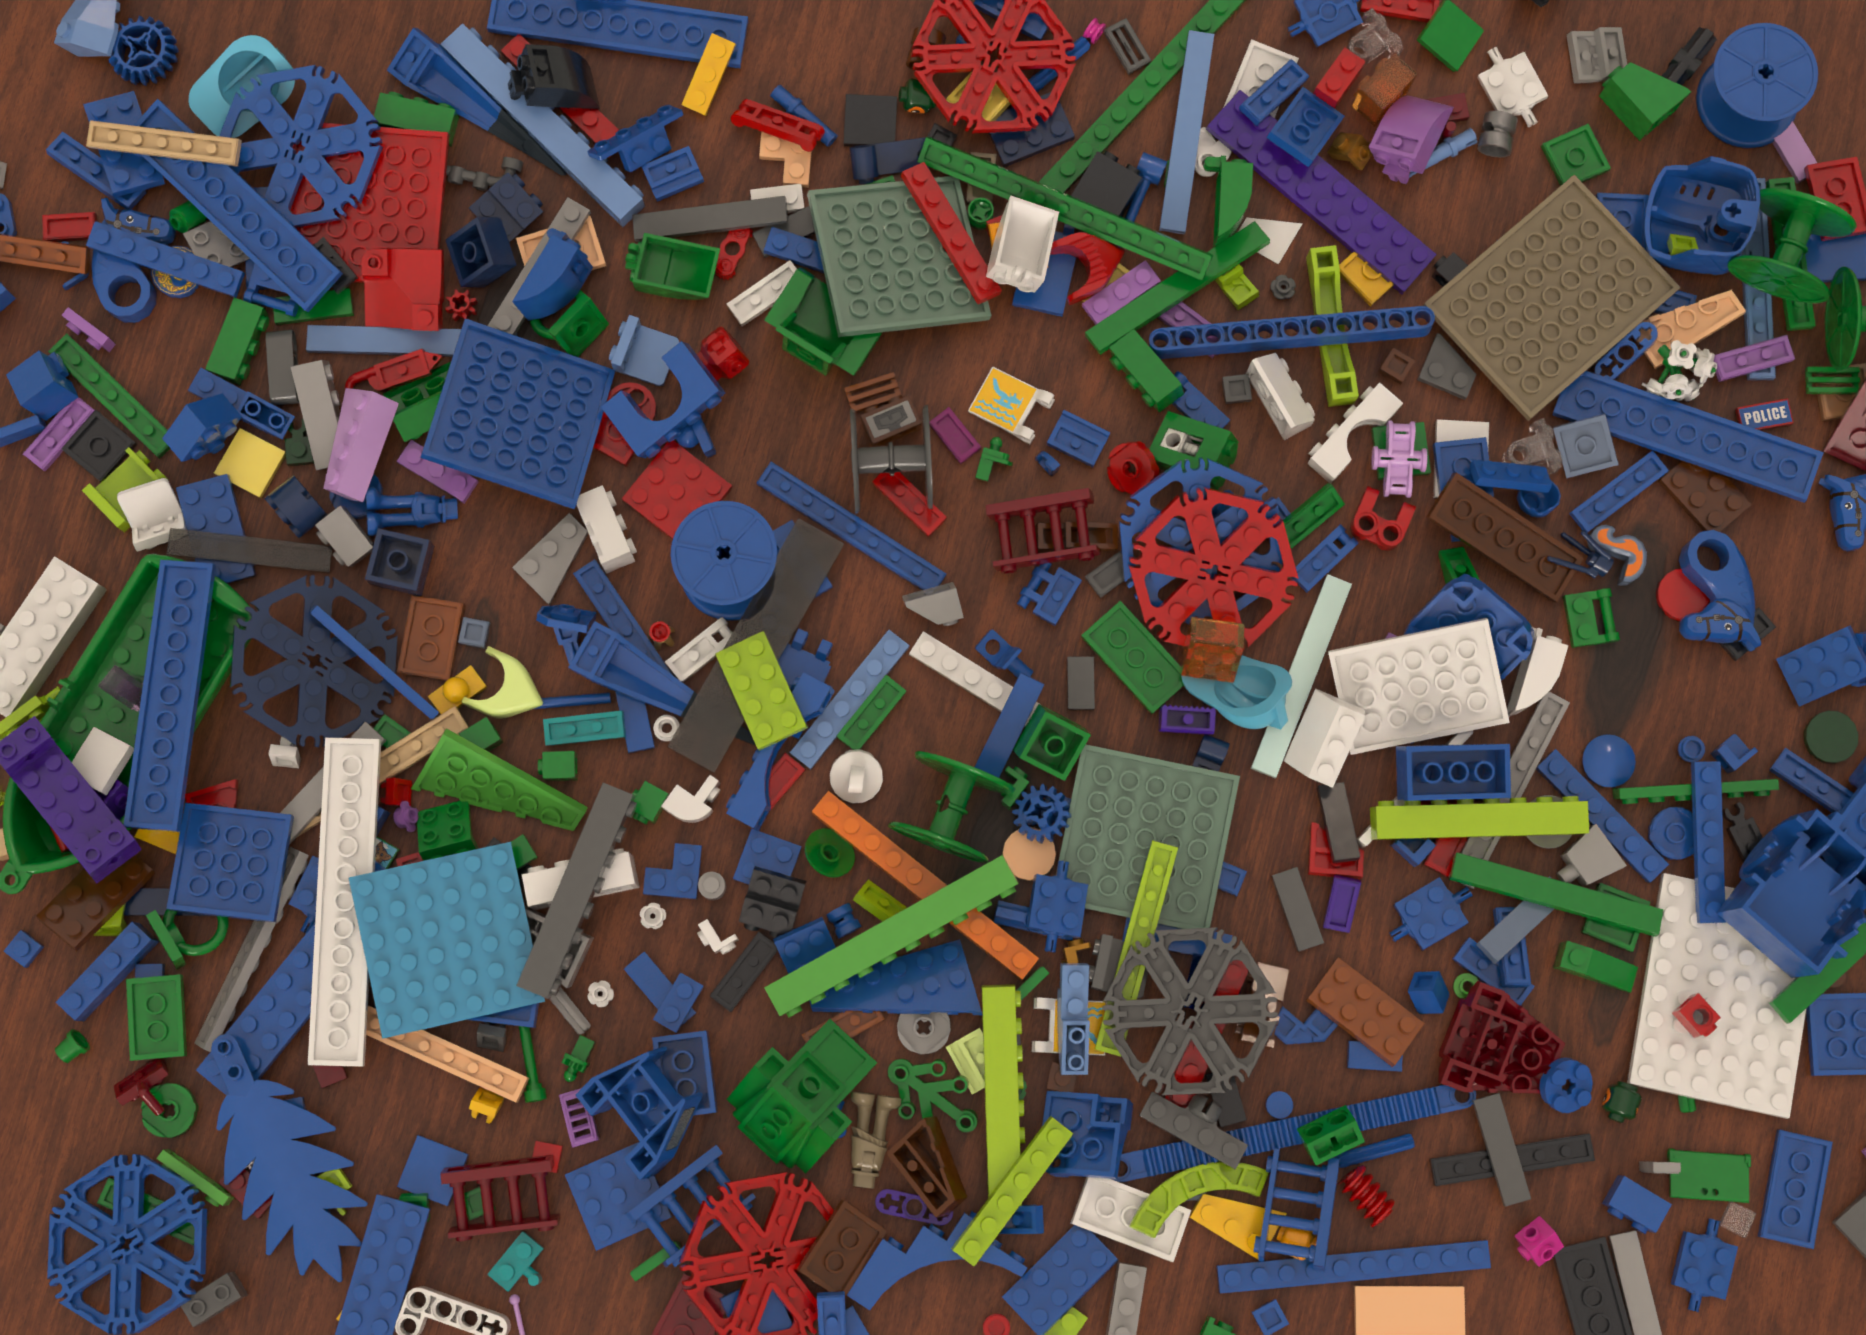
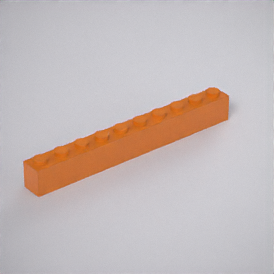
M830 791L824 795L812 810L813 816L832 829L920 901L948 886ZM976 908L967 912L969 918L957 925H954L952 921L949 922L951 926L1020 981L1024 979L1039 959L982 912H978Z

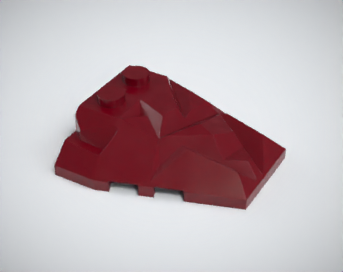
M1477 981L1469 990L1467 997L1459 1000L1439 1050V1057L1442 1058L1439 1066L1438 1082L1463 1092L1487 1091L1489 1093H1497V1091H1511L1512 1093L1540 1094L1541 1077L1543 1073L1547 1074L1551 1068L1549 1065L1560 1058L1565 1043L1545 1025L1532 1017L1524 1007L1511 999L1510 995L1505 991Z

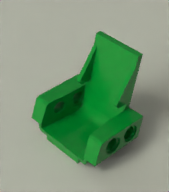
M802 267L796 269L764 321L776 327L775 330L783 335L782 349L825 376L833 364L856 376L883 333L838 337L827 284Z
M829 1019L789 1062L772 1047L753 1066L726 1100L736 1108L733 1111V1116L740 1122L738 1128L776 1164L781 1161L788 1168H793L797 1165L806 1174L852 1123L837 1106L871 1071L877 1062L837 1024Z

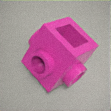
M1540 1216L1523 1227L1515 1235L1520 1245L1517 1248L1519 1253L1527 1262L1532 1259L1538 1267L1564 1248L1556 1232Z

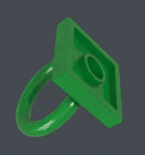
M582 290L574 297L576 302L550 329L544 327L540 319L530 320L533 330L539 336L555 340L565 353L579 357L609 325L591 298L584 294Z
M166 909L163 920H161L156 910L146 915L176 970L186 965L182 954L190 956L204 955L216 949L223 942L229 928L228 917L217 916V930L209 941L200 945L186 944L174 923L177 911Z

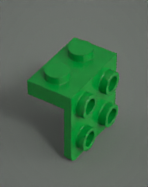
M456 801L418 812V848L423 861L479 849L472 835L470 805L468 801Z

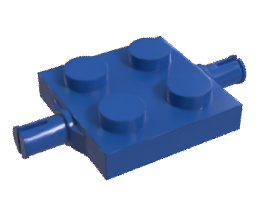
M1295 0L1293 3L1300 14V21L1287 27L1288 32L1298 28L1290 33L1291 37H1294L1305 30L1310 34L1317 48L1363 23L1357 11L1356 2L1360 0Z
M312 856L289 902V905L300 909L307 916L300 929L304 933L309 931L316 919L319 858Z
M1058 861L1056 876L1034 875L1026 928L1038 930L1047 935L1044 949L1046 952H1056L1058 937L1067 936L1077 939L1081 937L1088 884L1074 882L1067 878L1069 865L1067 861Z
M1439 877L1398 901L1393 906L1401 918L1402 925L1389 932L1391 937L1394 936L1392 940L1396 942L1408 934L1423 951L1464 927L1469 922L1461 911L1460 903L1472 897L1471 891L1465 894L1469 891V888L1465 887L1453 894Z
M1708 1219L1706 1234H1693L1683 1231L1671 1280V1285L1682 1287L1691 1293L1687 1309L1699 1312L1702 1296H1713L1726 1300L1738 1246L1724 1243L1716 1237L1720 1221Z

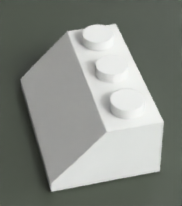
M1273 353L1253 359L1246 374H1249V381L1283 440H1286L1310 427L1315 420L1313 418L1315 413L1312 406L1308 402L1305 403L1302 399V390L1297 381H1292L1287 373L1289 368L1283 358L1279 359L1278 355Z
M1315 689L1284 758V762L1308 778L1333 788L1363 722L1365 709Z

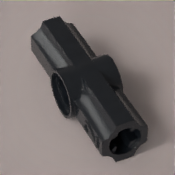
M1699 27L1685 47H1681L1668 64L1669 68L1662 74V77L1680 85H1683L1686 80L1689 81L1703 62L1704 56L1707 55L1717 39L1714 33L1707 28Z

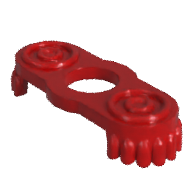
M752 228L730 230L727 237L722 241L715 269L716 276L719 279L729 280L736 275V266L745 254V246L749 237H753ZM731 242H735L740 246L738 254L733 256L728 255L725 251L726 246Z

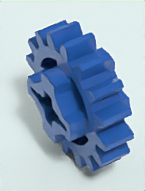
M1041 784L1040 790L1031 786L1030 794L1023 791L1021 794L1024 799L1022 801H1015L1019 809L1012 810V813L1019 818L1013 822L1016 826H1021L1018 831L1022 835L1027 834L1028 840L1033 841L1036 837L1037 841L1043 844L1044 837H1046L1050 842H1053V835L1055 833L1060 837L1063 835L1060 830L1061 827H1069L1065 822V818H1071L1072 815L1065 810L1070 807V804L1067 801H1063L1066 796L1062 792L1057 794V789L1053 786L1049 791L1044 784ZM1043 797L1051 798L1055 802L1046 803ZM1044 809L1043 818L1040 819L1038 817L1041 815L1040 810ZM1037 824L1041 830H1034L1029 825L1034 826Z

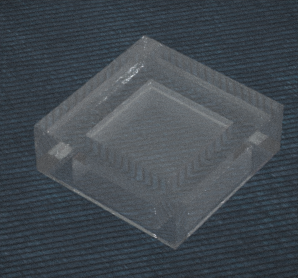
M1728 1202L1719 1226L1742 1238H1746L1757 1213L1734 1202Z

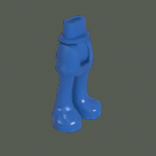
M369 486L366 492V511L411 508V513H367L368 536H375L378 528L405 525L423 528L425 525L438 522L446 523L447 519H458L457 498L445 499V495L439 497L424 494L421 491L413 495L387 496L379 494L373 486Z

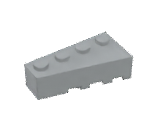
M319 360L291 367L316 470L328 468L340 416V398L337 390H335L332 367L329 361Z

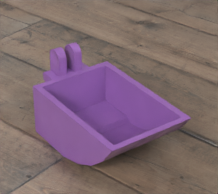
M1409 95L1395 101L1382 118L1369 145V149L1376 162L1385 165L1382 172L1389 175L1392 181L1397 182L1399 179L1400 183L1407 184L1411 171L1423 174L1454 107Z

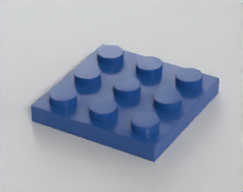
M1866 993L1821 994L1806 1008L1811 1076L1866 1075Z
M640 1142L565 1174L596 1251L648 1228L645 1222L641 1223L639 1219L632 1223L626 1215L660 1188L655 1175L639 1180L624 1160ZM661 1202L652 1208L655 1212L653 1215L659 1223L672 1217L667 1205L663 1206Z

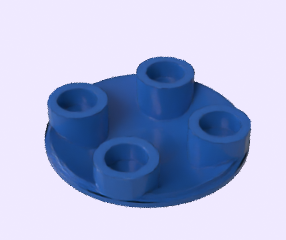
M1601 735L1594 738L1587 744L1582 758L1587 779L1603 787H1616L1625 783L1632 776L1636 763L1631 746L1624 739L1615 735Z

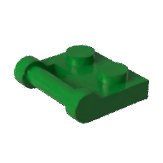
M1611 588L1563 596L1572 648L1620 641L1619 632H1616L1610 602V597H1612ZM1593 600L1600 601L1605 634L1603 635L1598 634Z

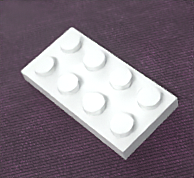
M1086 1177L1070 1223L1167 1261L1174 1262L1191 1210L1182 1206L1175 1208L1160 1227L1156 1237L1151 1238L1129 1227L1136 1211L1148 1197V1193L1112 1179Z

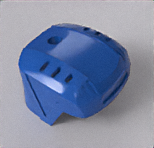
M1713 156L1690 165L1665 166L1652 186L1645 211L1644 241L1649 255L1657 263L1670 269L1674 268L1687 272L1713 275L1728 273V262L1732 258L1742 255L1756 228L1760 207V189L1754 172L1743 165ZM1684 186L1685 191L1683 194H1680V189ZM1699 187L1700 190L1698 192L1697 197H1694L1693 193L1695 191V188ZM1713 189L1714 193L1712 195L1711 200H1708L1707 196L1709 194V191ZM1719 225L1722 229L1727 230V235H1717L1714 232V227ZM1670 234L1695 237L1698 249H1691L1671 256L1668 254V237Z

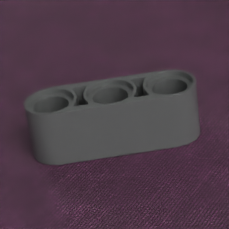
M294 330L266 332L268 383L271 404L275 406L298 404L299 399L291 371L292 366L298 365Z

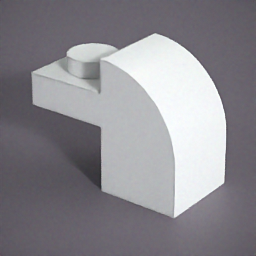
M709 775L695 796L679 785H676L662 804V808L683 822L696 823L703 821L714 812L706 803L708 801L712 803L721 791L718 788L720 782Z

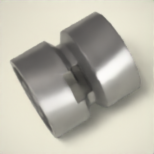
M1503 111L1486 112L1482 124L1484 132L1480 135L1478 151L1491 157L1501 158L1510 156L1514 141L1511 136L1516 131L1517 117Z

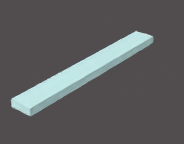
M1328 574L1326 575L1289 669L1292 687L1286 694L1285 703L1288 722L1281 730L1267 726L1250 769L1272 778L1277 777L1348 596L1351 583Z

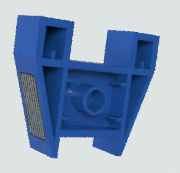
M666 1047L641 1054L592 1077L576 1094V1097L591 1116L609 1111L614 1107L638 1138L640 1143L624 1160L639 1180L658 1174L674 1158L703 1096L699 1092L681 1098L655 1065V1062L668 1050Z

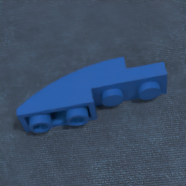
M201 367L188 389V392L201 399L223 393L242 416L241 421L282 440L295 418L290 413L248 391L246 392Z

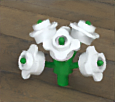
M1679 340L1671 343V350L1666 345L1661 346L1658 349V353L1664 359L1662 364L1665 366V369L1658 381L1650 378L1648 384L1642 383V386L1647 388V392L1663 396L1667 399L1676 398V401L1685 399L1686 402L1694 400L1700 394L1699 389L1706 382L1707 378H1712L1716 372L1715 354L1710 353L1709 349H1703L1702 351L1700 348H1696L1693 343L1687 345ZM1684 367L1692 371L1695 376L1701 377L1700 383L1697 384L1695 379L1688 380L1680 369Z

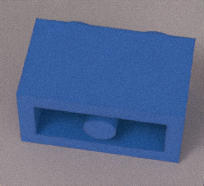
M1617 1175L1602 1204L1609 1207L1607 1211L1609 1214L1620 1220L1623 1217L1633 1222L1631 1227L1643 1234H1646L1647 1231L1656 1233L1672 1205L1626 1176Z

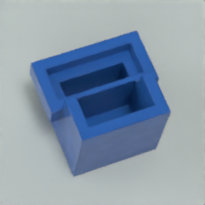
M37 351L6 374L20 405L45 421L79 397L72 382L65 378L69 373L61 356L55 352L47 356L43 352Z

